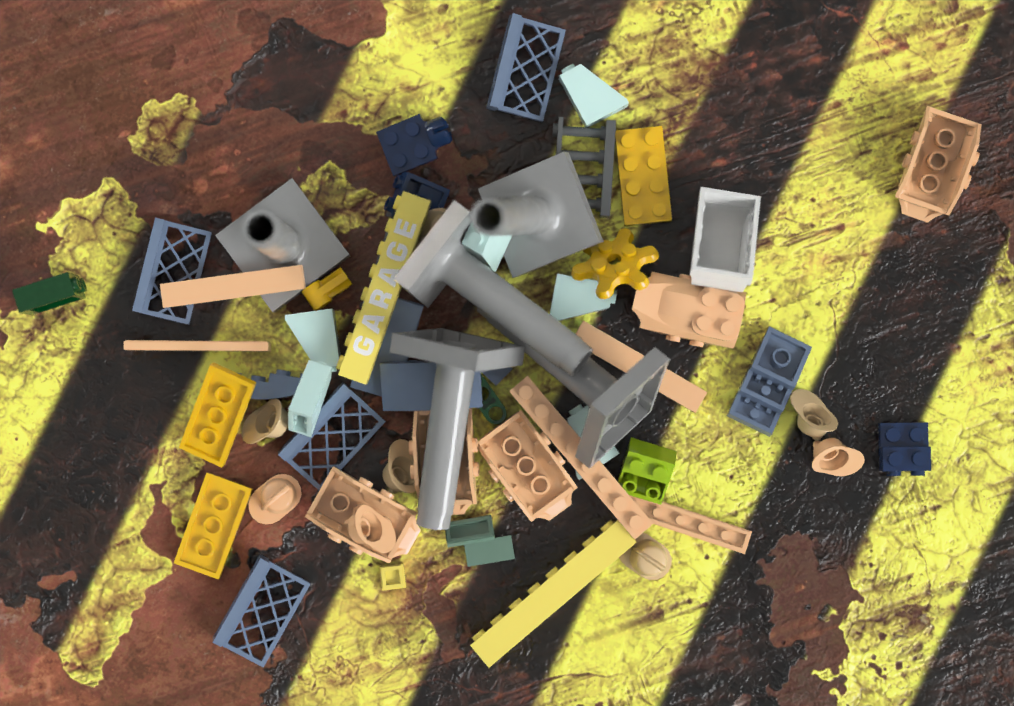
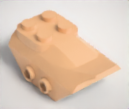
M929 106L926 107L919 130L914 131L911 137L910 144L913 145L911 152L905 155L902 167L905 169L895 194L901 205V214L927 223L939 215H950L963 189H967L970 184L971 175H969L971 166L976 165L980 155L977 150L982 124Z
M651 272L647 288L636 290L632 310L639 317V328L666 335V340L680 342V338L690 340L689 345L703 348L704 344L734 349L744 313L746 292L741 293L691 285L692 279L690 275L680 274L679 277L657 272Z
M469 408L452 515H463L471 504H477L476 477L479 476V462H475L474 452H478V439L473 438L472 408ZM430 410L414 411L413 441H409V454L413 455L414 465H410L411 479H415L418 498Z
M520 410L479 439L478 450L491 467V470L488 471L496 483L501 481L506 489L503 490V493L510 502L515 500L531 522L536 518L550 521L572 505V493L578 487L562 465L566 463L558 451L552 453L548 447L551 442L545 433L541 432L539 434L522 410Z
M333 466L305 517L328 532L327 537L333 541L341 543L343 540L350 544L349 549L359 555H362L364 552L387 563H390L392 558L396 556L407 555L421 530L416 524L415 517L417 512L394 500L395 495L389 491L381 489L379 492L372 488L373 483L363 477H360L358 480ZM361 505L370 506L374 511L385 517L394 528L396 544L388 553L378 552L369 545H359L350 538L344 522L350 519Z

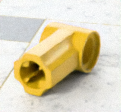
M340 267L321 281L317 280L307 286L306 289L302 290V294L313 310L317 311L329 304L333 297L342 293L353 284Z

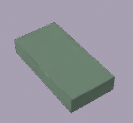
M491 515L451 521L450 528L445 530L448 548L495 540Z
M511 535L495 537V540L464 545L468 567L515 559Z

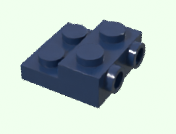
M402 172L401 175L398 174L394 179L393 188H395L393 197H388L385 202L384 210L387 211L385 216L394 218L396 210L393 209V205L397 195L401 196L403 191L430 200L432 203L429 210L444 208L450 190L410 172Z
M928 422L878 423L879 471H886L887 476H901V471H910V476H925V471H931Z

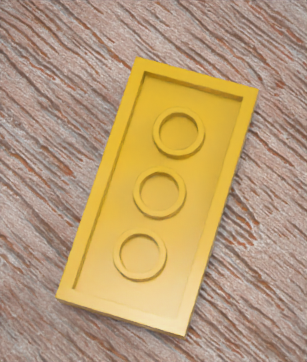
M662 126L616 130L615 143L624 226L672 221Z
M211 363L179 448L222 468L226 463L257 382L219 364Z
M207 472L174 564L219 580L253 488Z

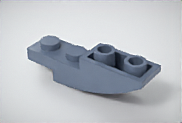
M277 369L276 374L270 373L268 382H265L266 377L252 375L251 380L257 383L251 399H279L294 396L303 373H300V378L292 377L291 371Z

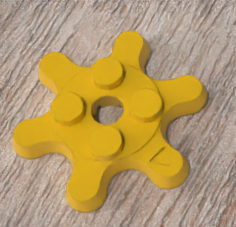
M623 228L618 231L613 241L603 240L604 242L582 250L590 256V259L574 265L571 277L577 281L588 278L597 280L598 285L595 293L600 299L610 298L614 293L615 287L620 284H629L635 290H644L648 287L649 280L645 274L640 272V268L644 264L653 263L658 260L659 252L653 246L636 248L632 244L634 240L633 233L629 229ZM616 258L620 261L615 265L609 264L611 261L616 260Z

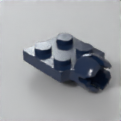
M418 114L376 132L394 177L398 174L401 175L402 172H408L438 159V148L452 142L451 131L444 130L449 128L444 118L437 117L424 121L422 115Z

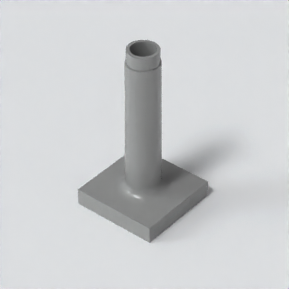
M569 152L559 153L478 188L482 200L478 201L471 210V223L476 231L484 235L512 236L504 253L512 278L522 276L604 242Z
M293 178L215 235L243 273L303 265L306 287L320 280L350 257V254ZM303 289L260 296L270 310L275 313L300 295Z
M454 200L393 279L427 308L430 307L446 285L450 286L555 366L563 369L571 376L576 375L590 358L593 348L466 250L462 241L471 223V213Z
M477 307V312L485 317L492 326L514 344L525 346V353L590 407L575 455L589 469L652 411L670 360L656 347L647 353L619 380L591 358L588 359L576 375L571 376Z
M444 328L392 333L391 353L436 363L416 524L433 530H447L450 528L451 515L454 510L474 374L480 371L523 365L525 346Z

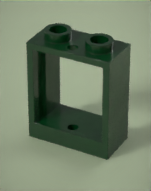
M66 272L13 289L12 292L19 313L32 316L85 299L84 292L87 291L84 279L79 278V275Z

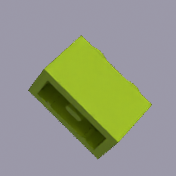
M631 437L622 463L618 483L628 495L661 505L675 467L677 451Z

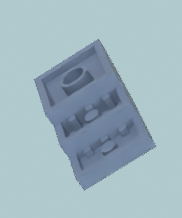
M398 297L368 384L365 385L352 380L351 388L382 397L380 363L407 362L409 359L408 356L390 352L392 333L416 331L424 305Z
M769 326L741 382L727 417L770 437L781 413L785 409L792 390L798 382L812 347Z
M426 360L380 363L383 411L430 410L436 363ZM475 372L469 408L483 407L481 372Z

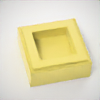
M404 563L379 567L382 591L406 588Z

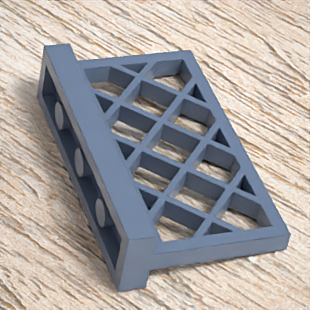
M512 13L508 18L486 109L499 110L543 122L566 30L522 18V15ZM523 25L533 27L537 36L526 41L522 34ZM548 32L559 34L557 44L549 48L543 35ZM539 38L545 51L535 56L528 44ZM525 46L531 59L520 64L516 53L518 49ZM548 53L552 64L551 67L543 71L537 58ZM533 61L540 73L529 79L523 66ZM515 62L517 67L513 69V65ZM519 69L525 82L515 87L510 77L511 73ZM548 71H550V72H549V76H548V78H547V76H546L545 73L548 72ZM542 75L546 82V88L542 92L537 93L531 81ZM528 84L534 96L523 102L517 89ZM508 85H509L512 90H510V91L507 92ZM512 92L520 105L514 108L503 106L505 97ZM542 94H544L543 100H541V98L539 97ZM536 98L541 106L539 115L531 114L525 104ZM522 106V108H523L524 111L517 110V109Z
M155 217L132 311L189 325L194 304L186 305L188 309L186 319L176 317L171 307L164 308L159 312L148 310L151 299L158 295L161 297V291H159L155 284L156 277L165 272L170 281L174 282L167 270L180 263L186 273V276L178 281H183L187 278L193 280L191 276L197 273L195 279L201 278L212 232ZM168 227L179 229L184 238L171 245L166 237ZM183 230H184V231H188V232H192V233H190L189 235L186 236V235L184 234ZM194 234L206 236L204 245L194 250L188 238ZM165 240H166V242H167V244H168L169 246H168L167 248L163 249L164 243H165ZM185 240L192 253L180 259L173 247ZM171 249L178 261L165 268L160 260L161 255ZM202 250L201 258H199L197 252ZM195 255L199 266L198 269L189 274L182 261ZM159 263H160V265L162 266L163 270H161V271H159V272L157 273L158 267H159ZM153 287H155L157 293L154 295H152ZM169 310L171 315L163 314L162 312Z
M342 382L323 402L312 437L295 433L278 451V455L314 487L320 490L326 478L319 484L313 478L312 468H327V476L330 473L329 468L333 466L341 470L386 421ZM351 396L358 402V412L344 413V403ZM361 406L368 412H361ZM341 407V413H336ZM372 415L378 422L371 429H362L361 416ZM344 416H358L359 429L345 430ZM331 417H342V430L328 431L327 421ZM325 425V431H319ZM362 432H368V433L362 438ZM342 433L343 447H328V434ZM345 433H359V443L356 446H345ZM325 434L326 447L311 448L313 436ZM309 442V448L302 449ZM343 450V460L339 464H329V451ZM346 450H351L346 456ZM326 451V464L312 465V452ZM299 452H309V465L299 466L293 458ZM304 469H310V475Z
M260 554L214 634L212 643L220 647L223 646L264 667L311 582L271 562ZM270 568L280 572L282 581L268 585L266 575ZM283 575L289 577L290 579L284 580ZM263 580H264L265 586L260 587V585L262 584V582H263ZM297 581L303 585L298 594L289 596L286 587L287 583ZM283 585L286 597L273 601L269 589ZM267 589L270 602L256 606L254 600L256 592ZM295 599L293 605H291L290 600ZM251 601H252L253 607L248 608L249 605H250V603H251ZM288 601L290 607L288 614L277 617L274 605ZM271 606L275 618L261 622L258 609ZM255 610L258 623L244 627L243 615ZM284 619V621L282 622V624H281V626H280V625H279V621ZM240 622L242 628L236 629ZM276 622L278 628L276 635L265 638L262 626ZM259 627L263 639L249 643L246 630ZM243 632L246 644L236 647L229 643L233 634ZM272 640L271 644L268 647L267 642ZM264 643L266 652L262 660L252 655L251 646Z

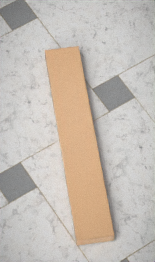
M303 265L164 283L160 284L163 308L301 290L306 289Z
M582 321L575 333L583 342L593 348L592 354L625 373L644 357L641 353L585 321ZM668 369L665 371L658 391L696 413L707 394L705 390Z
M125 340L124 350L271 352V343L268 341Z
M630 496L655 525L742 554L746 552L752 534L750 530L662 502L660 505Z

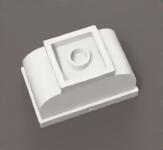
M706 187L700 188L690 267L691 285L741 293L747 285H751L754 272L761 196Z

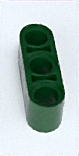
M481 374V387L488 389L489 396L486 400L482 401L483 407H479V409L490 423L499 424L506 418V409ZM494 406L500 407L503 411V416L499 420H492L489 416V410Z

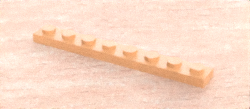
M528 376L509 391L634 539L653 525L651 520L600 460L589 469L575 457L580 437Z

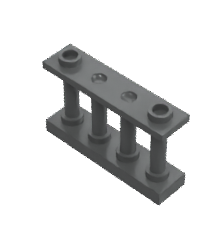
M559 117L558 123H553L552 137L557 138L556 155L562 152H569L572 160L596 161L598 164H603L602 174L598 173V176L578 175L583 185H597V188H601V197H596V200H587L591 209H595V212H600L599 218H609L616 120H606L605 126H601V128L563 126L564 117ZM562 136L600 138V140L604 141V150H599V152L561 150Z

